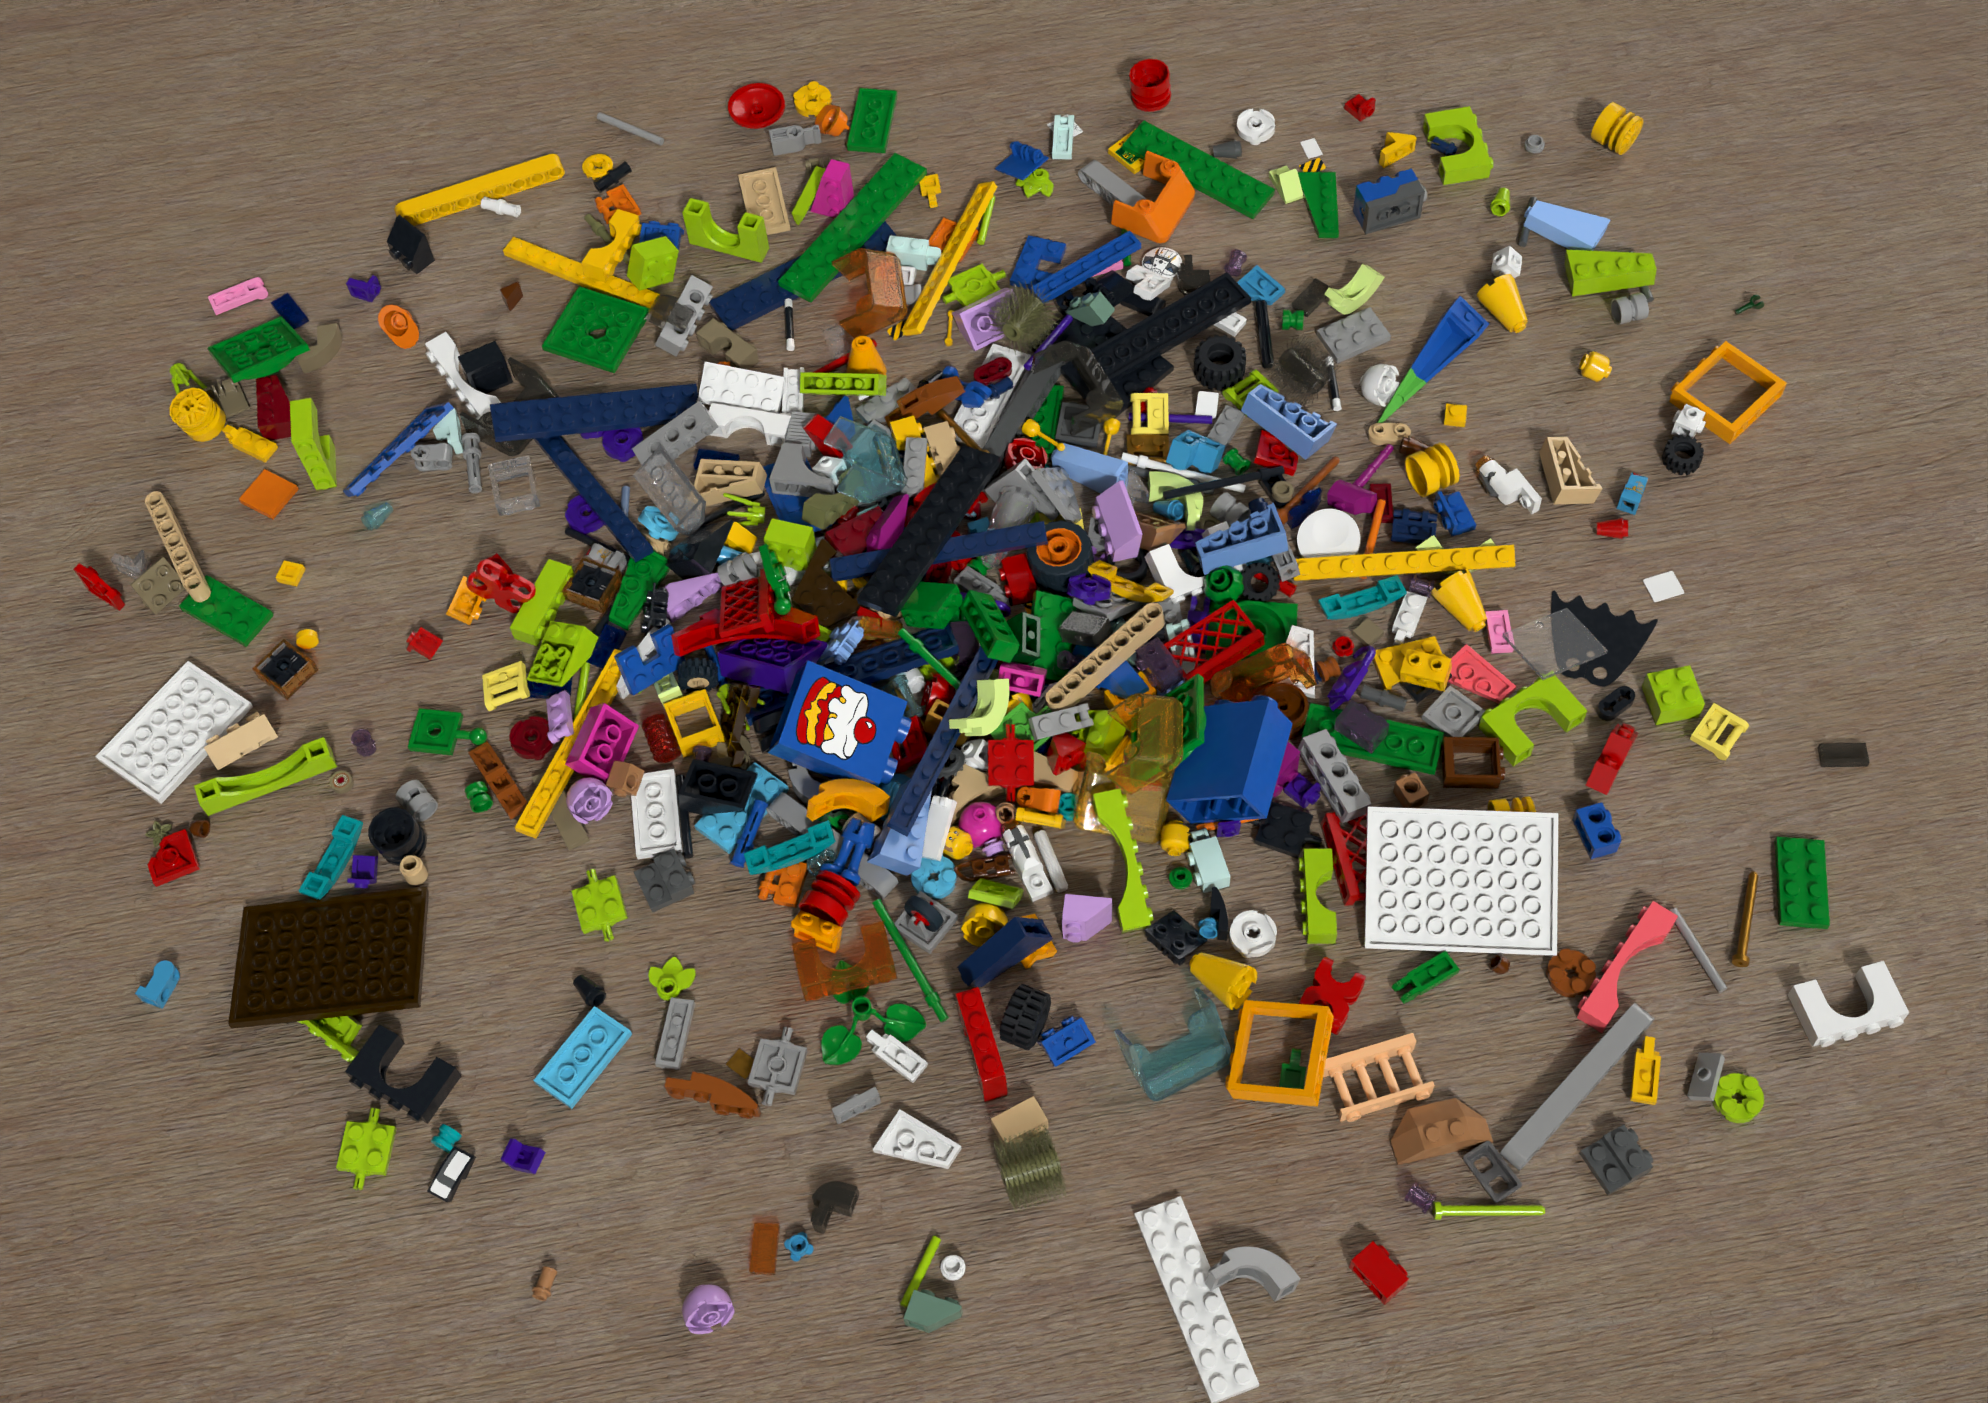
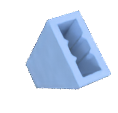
M1538 200L1533 207L1529 206L1524 214L1526 218L1524 227L1569 250L1593 251L1610 222L1608 218Z
M1063 443L1065 445L1063 451L1055 449L1051 455L1052 468H1063L1068 473L1070 479L1100 494L1118 481L1123 480L1126 489L1128 487V462L1066 443Z

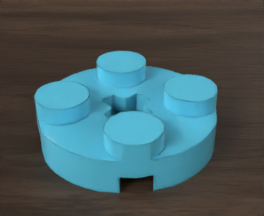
M645 507L638 517V521L649 530V535L655 539H660L661 537L674 541L680 531L678 522L669 514L665 517L661 514L662 510L657 507Z
M943 855L941 861L922 858L920 868L911 873L914 890L917 894L921 891L933 899H942L948 896L954 890L957 881V875L954 871L955 865ZM931 873L939 874L937 881L928 879Z

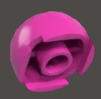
M972 803L960 815L959 828L970 834L974 848H977V846H984L985 848V842L995 838L999 841L1003 835L1004 825L997 819L996 807L990 803Z

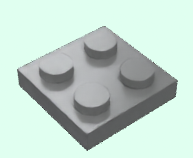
M1450 685L1424 712L1422 720L1437 731L1444 732L1446 737H1466L1479 723L1485 710Z

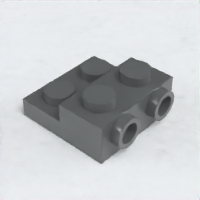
M1062 402L1055 438L1056 442L1097 448L1104 418V407L1081 405L1076 402Z
M674 849L653 858L654 863L634 871L652 913L695 894L692 885L696 884L690 871L685 872L683 867L686 866L683 855L681 853L676 854Z
M1624 1124L1603 1135L1602 1139L1582 1149L1579 1153L1607 1195L1648 1174L1653 1168L1651 1154L1648 1150L1640 1148L1637 1144L1639 1139L1636 1132L1632 1128L1627 1129Z

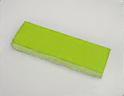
M818 166L814 168L792 211L797 225H800L816 196L821 178L826 170L825 168Z

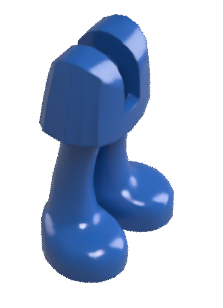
M946 366L944 368L942 379L954 376L959 377L958 370L955 367ZM961 381L965 392L954 400L962 401L964 407L981 408L984 400L991 396L992 390L977 381L971 383Z
M853 817L841 835L843 842L837 858L832 864L823 863L820 870L833 872L845 878L854 886H858L861 881L858 874L860 862L865 849L872 847L875 824L867 821L862 824L860 819ZM855 845L849 866L847 869H844L853 846Z

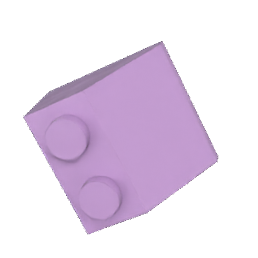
M1065 894L1062 915L1063 939H1067L1070 942L1087 941L1112 922V898Z

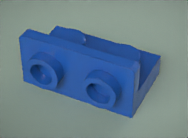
M656 221L642 223L639 243L666 236L679 250L681 235H684V230L676 223H668V225H660Z
M1442 491L1436 493V498L1433 501L1434 509L1437 513H1440L1443 527L1445 530L1448 529L1451 537L1476 529V523L1459 491L1445 496Z
M1073 1015L1060 1022L1062 1026L1055 1030L1050 1028L1040 1034L1042 1038L1037 1040V1043L1043 1047L1053 1067H1057L1096 1043L1082 1017L1074 1018Z

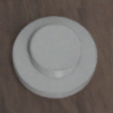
M1531 135L1525 141L1524 146L1530 153H1540L1543 151L1545 143L1541 136Z

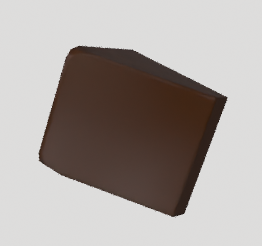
M517 281L500 289L509 311L513 310L523 297L519 282Z

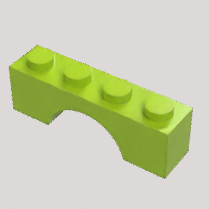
M1304 849L1303 857L1298 859L1299 871H1303V878H1300V892H1304L1305 899L1301 900V914H1305L1306 921H1302V935H1307V944H1335L1337 938L1336 912L1325 908L1316 896L1318 887L1332 879V849Z

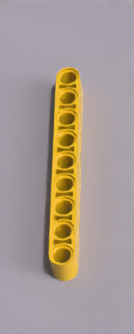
M548 154L400 202L395 206L394 211L396 216L401 215L413 226L481 205V200L484 197L496 200L558 180L564 176L565 170L558 155Z

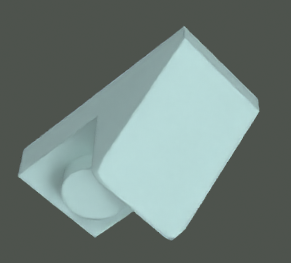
M454 408L433 428V432L438 441L447 440L448 444L454 448L455 453L460 454L463 453L464 448L461 441L460 419Z

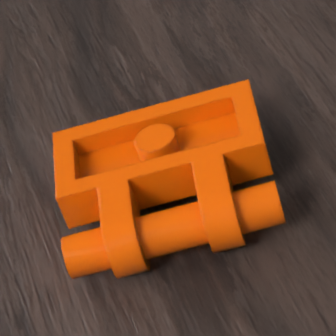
M624 184L607 191L608 198L603 200L601 197H597L595 199L596 208L600 213H603L604 220L608 225L617 209L641 215L640 208ZM613 206L615 209L610 211L609 208Z
M799 862L789 867L767 872L764 880L760 882L758 898L767 900L768 894H774L773 901L775 904L796 908L808 874L809 864ZM775 875L781 876L778 885L772 884Z

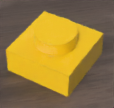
M1446 403L1444 425L1465 427L1467 405Z
M284 560L275 578L279 583L297 587L306 569L302 564Z

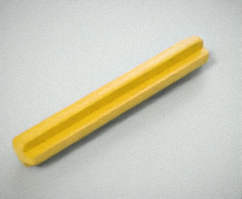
M1128 735L1121 740L1105 762V772L1110 771L1111 774L1116 772L1131 751V738Z

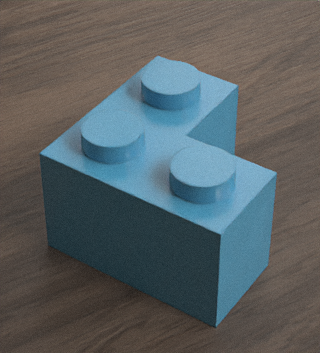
M1187 430L1173 439L1166 462L1177 470H1186L1193 465L1200 472L1212 473L1219 467L1225 445Z

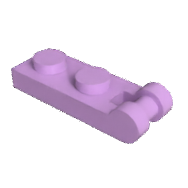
M564 690L546 699L549 724L547 735L553 744L559 742L563 736L568 737L574 734L570 695Z

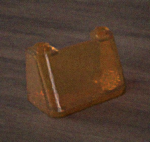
M1287 643L1278 644L1220 670L1212 676L1210 681L1212 694L1218 700L1224 699L1234 703L1251 701L1253 693L1287 678H1290L1294 685L1301 682L1306 689L1317 685L1309 655L1303 649Z

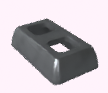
M1490 1141L1482 1143L1463 1156L1466 1165L1494 1202H1500L1522 1187L1520 1180ZM1485 1156L1493 1167L1485 1173H1480L1475 1167L1474 1162ZM1497 1177H1502L1508 1188L1497 1194L1490 1187L1489 1182Z

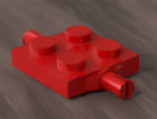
M1006 724V738L987 741L988 786L1005 788L1006 802H1016V788L1034 786V740L1015 738V724H1011V733L1010 724Z

